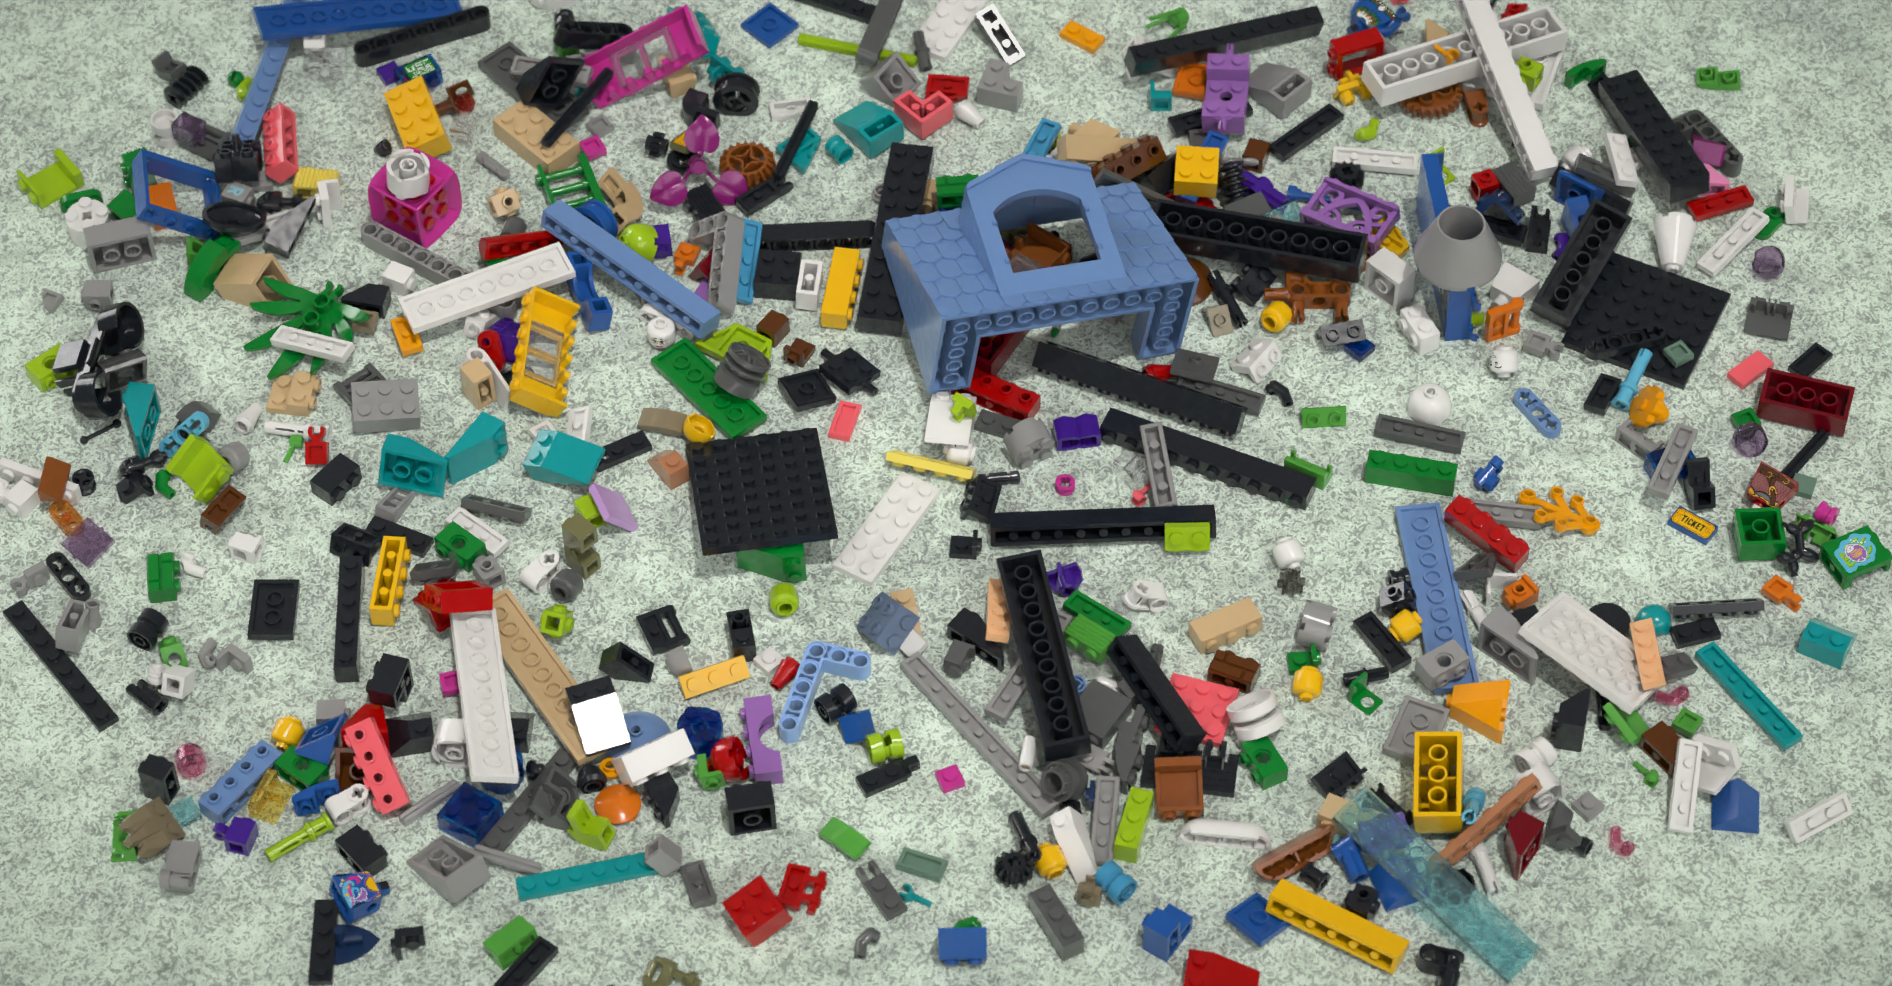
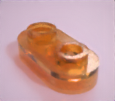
M68 501L53 502L50 505L51 519L65 535L75 537L84 531L85 524L83 518Z

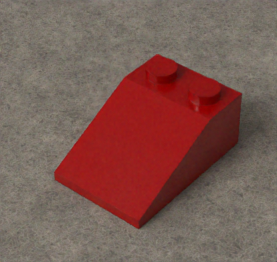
M1189 949L1183 986H1258L1260 971L1214 952Z

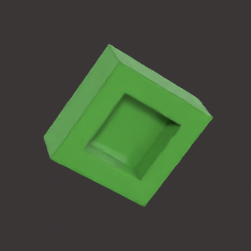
M1683 707L1672 722L1671 727L1692 739L1703 724L1704 718Z

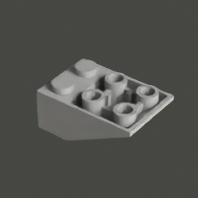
M1265 62L1250 74L1248 95L1283 119L1311 97L1312 79L1297 69Z

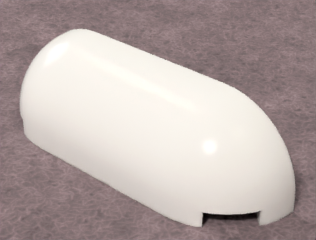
M1196 818L1188 821L1181 828L1177 843L1271 851V840L1268 833L1261 826L1249 822Z

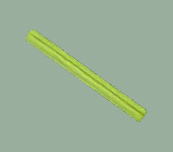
M800 33L798 37L799 45L856 56L860 45ZM883 49L878 61H883L896 51ZM898 52L909 67H916L918 62L916 55Z

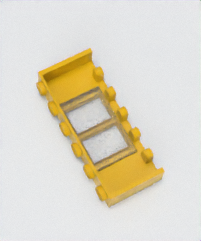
M534 286L529 293L526 292L521 301L522 312L519 316L521 325L517 332L518 344L514 351L516 360L512 367L514 374L509 386V401L546 416L550 415L557 418L567 408V403L562 402V400L567 396L568 389L564 388L563 385L569 379L571 372L566 371L565 368L573 358V355L567 353V351L575 342V338L571 337L570 333L576 328L577 321L573 320L572 317L580 309L581 305Z

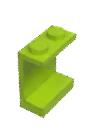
M61 148L52 151L55 163L27 178L20 169L16 171L18 177L16 183L22 192L26 191L33 205L37 204L41 210L60 200L62 196L85 186L82 172Z
M192 433L165 466L169 473L180 476L195 492L193 496L195 500L206 504L215 498L216 493L228 481L234 471L233 467L205 438Z

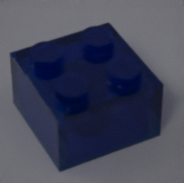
M463 782L438 812L439 830L474 848L503 816L502 801Z

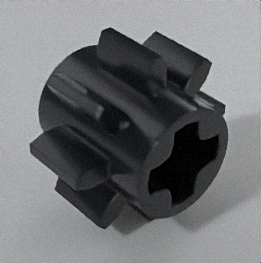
M656 131L653 132V135L648 134L644 148L649 151L648 156L658 158L661 154L666 155L670 141L665 139V133Z

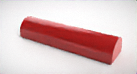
M547 230L481 238L479 241V252L484 260L520 256L560 242L563 247L564 242Z

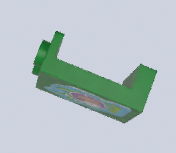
M1866 525L1821 544L1819 559L1844 590L1851 587L1852 579L1880 567L1885 572L1888 571L1892 561V554L1889 549L1882 545L1878 535Z

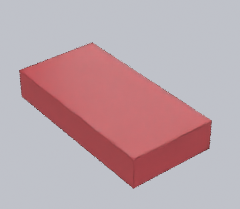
M1757 350L1727 372V378L1743 390L1767 372V368H1773L1774 363Z
M840 400L828 432V438L850 442L862 410V405Z

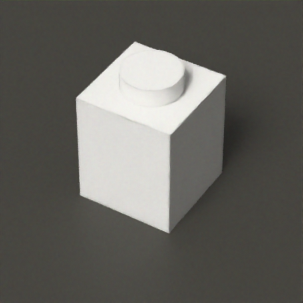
M392 261L381 275L383 285L390 286L391 292L401 296L408 295L417 285L415 269Z

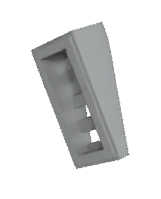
M394 487L376 505L375 516L397 523L418 492ZM398 493L404 494L406 497L398 495Z

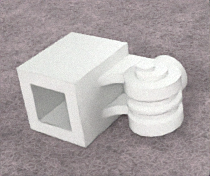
M0 479V504L4 505L11 515H18L24 519L42 502L38 495V489L23 479L11 489H9L6 480Z
M160 663L148 666L149 676L147 677V682L154 686L162 685L161 694L183 699L193 691L196 669L177 664L171 667Z

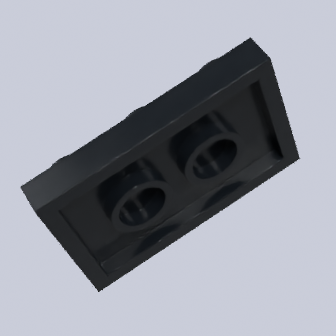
M254 579L247 633L248 640H294L300 593L299 579Z

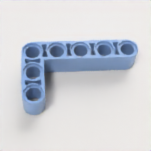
M814 641L808 644L779 719V734L783 742L791 744L799 740L824 672L855 680H866L871 675V658L868 653L821 641Z

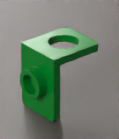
M1364 671L1349 686V702L1370 716L1383 704V700L1366 688L1368 673ZM1369 697L1374 700V705L1372 707H1364L1361 704V700Z

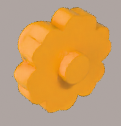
M1647 385L1633 399L1629 409L1631 412L1629 418L1633 420L1632 424L1634 426L1647 428L1653 423L1662 424L1667 420L1669 409L1664 401H1662L1665 393L1661 388L1656 385L1652 387Z

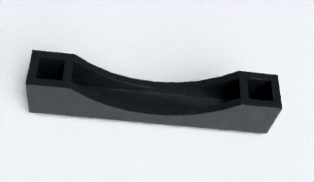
M340 556L333 666L337 683L360 682V617L365 588L363 556Z

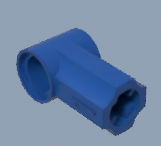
M1353 833L1348 834L1331 845L1335 857L1342 863L1351 883L1355 884L1368 879L1370 872L1361 854L1363 851L1362 846Z

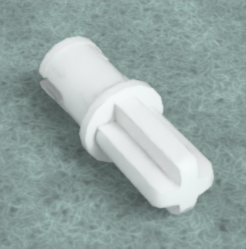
M1466 589L1460 594V597L1468 609L1467 614L1470 617L1472 616L1480 631V624L1487 615L1484 612L1483 604L1478 602L1472 590Z

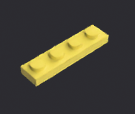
M893 449L887 451L886 460L891 461L893 466L904 467L909 465L913 466V470L919 472H926L927 469L934 471V475L947 477V474L956 476V480L968 482L969 479L975 478L977 468Z

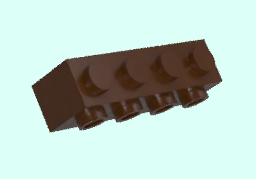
M1141 135L1137 138V142L1123 145L1120 147V151L1115 154L1105 155L1102 158L1103 161L1089 164L1093 179L1102 168H1106L1131 180L1167 159V156L1158 136Z

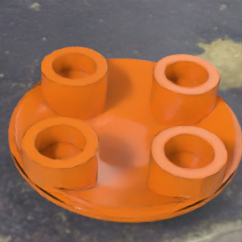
M615 784L608 786L600 791L595 799L597 815L609 818L612 824H622L636 820L637 814L641 809L640 795L634 788L628 785Z

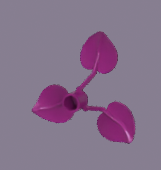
M702 114L699 115L685 132L684 143L691 152L697 153V155L689 158V168L686 170L684 178L681 180V176L677 171H667L660 175L650 192V199L666 206L681 204L688 193L687 187L683 183L687 181L691 172L696 175L706 173L717 183L713 186L712 192L722 204L735 205L734 199L748 191L747 182L740 172L727 170L718 179L708 171L707 164L702 156L704 152L713 153L716 151L720 142L718 130L709 118Z

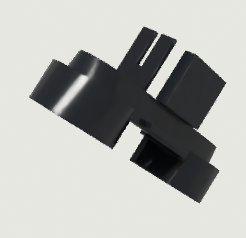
M120 302L103 307L94 322L89 339L60 344L52 370L56 374L79 370L77 376L56 380L55 383L59 388L73 386L72 388L63 389V392L69 397L72 396L74 407L89 420L113 417L119 413L122 407V390L109 393L110 389L108 387L95 389L96 379L99 374L103 373L102 369L95 371L100 355L114 357L120 355V352L123 350L135 349L141 345L145 332L144 322L136 306L130 302Z

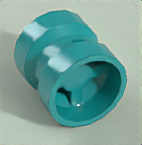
M840 135L831 137L825 144V151L832 155L838 164L849 161L854 154V149L849 144H845V140Z

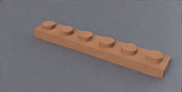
M1531 773L1520 779L1516 787L1510 792L1504 793L1494 806L1487 808L1476 822L1467 825L1464 831L1457 838L1451 839L1442 851L1431 856L1428 863L1425 864L1429 874L1435 880H1438L1439 874L1443 869L1448 866L1453 867L1543 789L1538 778Z

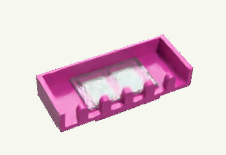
M687 4L676 8L665 16L657 18V20L648 25L641 26L638 30L622 36L619 40L605 45L602 49L583 58L585 60L584 65L592 66L594 69L589 85L604 68L608 67L614 72L612 79L592 100L599 109L650 86L709 53L697 17Z

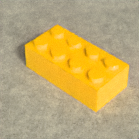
M422 76L384 92L404 147L416 148L432 157L453 149L431 92Z

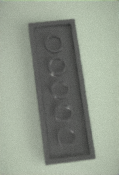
M508 41L479 60L478 67L513 98L520 101L521 98L515 88L521 78L511 77L509 72L515 55L528 56L511 41ZM569 92L560 109L536 108L556 123L577 98ZM586 107L570 126L587 116L589 108Z

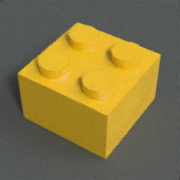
M1177 145L1173 195L1216 198L1220 148Z

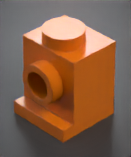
M1523 574L1521 579L1503 588L1502 601L1507 608H1511L1513 611L1519 608L1524 609L1538 601L1539 588L1526 574Z

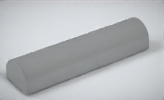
M1162 422L1141 425L1140 431L1155 507L1178 506Z

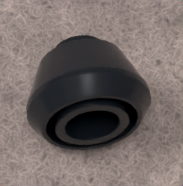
M587 764L578 772L576 787L585 794L600 792L606 786L608 779L600 767Z

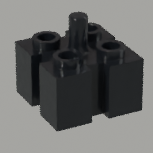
M235 133L231 135L232 141L226 140L218 143L217 153H215L214 157L216 183H231L234 180H242V182L259 181L260 171H262L263 167L261 141L247 139L242 141L241 144L240 135Z

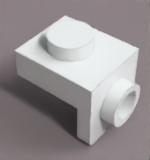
M487 309L467 315L463 335L477 340L481 332L496 323L497 315L490 313Z

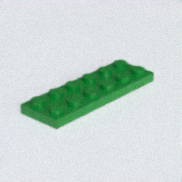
M686 337L651 359V365L706 418L711 420L712 424L728 439L733 440L739 436H744L767 421V415L751 399H743L732 395L716 383L713 376L717 367Z

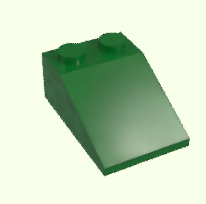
M804 543L736 552L738 568L782 582L799 583L807 581Z

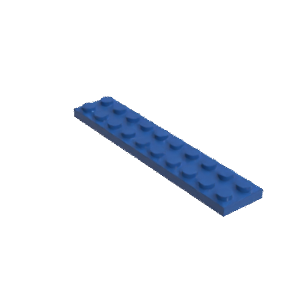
M317 0L253 7L252 14L262 41L412 26L462 11L459 0Z

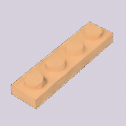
M989 578L985 640L1008 643L1010 620L999 579Z
M1652 618L1629 623L1643 690L1665 686L1666 680Z

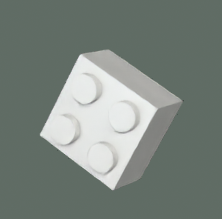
M1383 247L1366 261L1364 288L1390 308L1397 311L1413 298L1416 270L1412 265L1400 259L1394 252Z

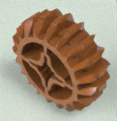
M745 140L743 144L737 142L736 146L729 145L728 150H724L723 155L720 156L719 171L721 174L727 170L740 172L747 182L748 190L766 179L772 178L776 161L773 152H770L769 147H764L762 142L756 144L753 140L751 143H747Z

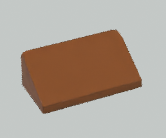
M46 456L38 486L40 501H63L71 464Z

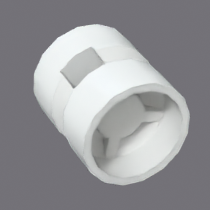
M160 109L151 115L150 122L155 143L163 148L177 145L178 139L181 137L177 114L170 109Z
M1537 737L1527 745L1526 749H1521L1513 755V763L1520 773H1525L1540 761L1547 766L1557 761V753L1554 747L1543 737Z

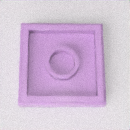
M595 483L589 487V491L604 521L631 532L638 528L622 494Z

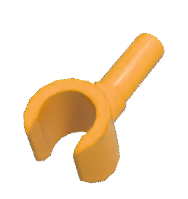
M1437 44L1433 46L1435 50L1445 56L1447 64H1452L1454 59L1458 60L1460 53L1457 49L1451 48L1447 51Z

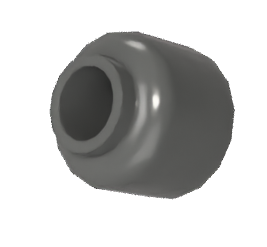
M562 569L551 580L550 590L552 595L559 601H572L581 592L584 585L583 579L573 569Z

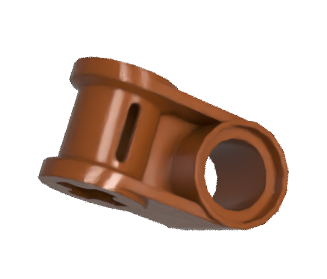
M1485 89L1463 91V104L1467 111L1469 122L1477 128L1486 126L1488 124L1487 112L1489 105Z

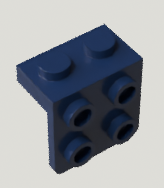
M1497 188L1491 194L1487 192L1476 202L1478 206L1475 209L1482 214L1496 202L1517 226L1526 221L1524 217L1526 213L1518 205L1515 207L1509 201L1511 197L1503 189L1500 191Z

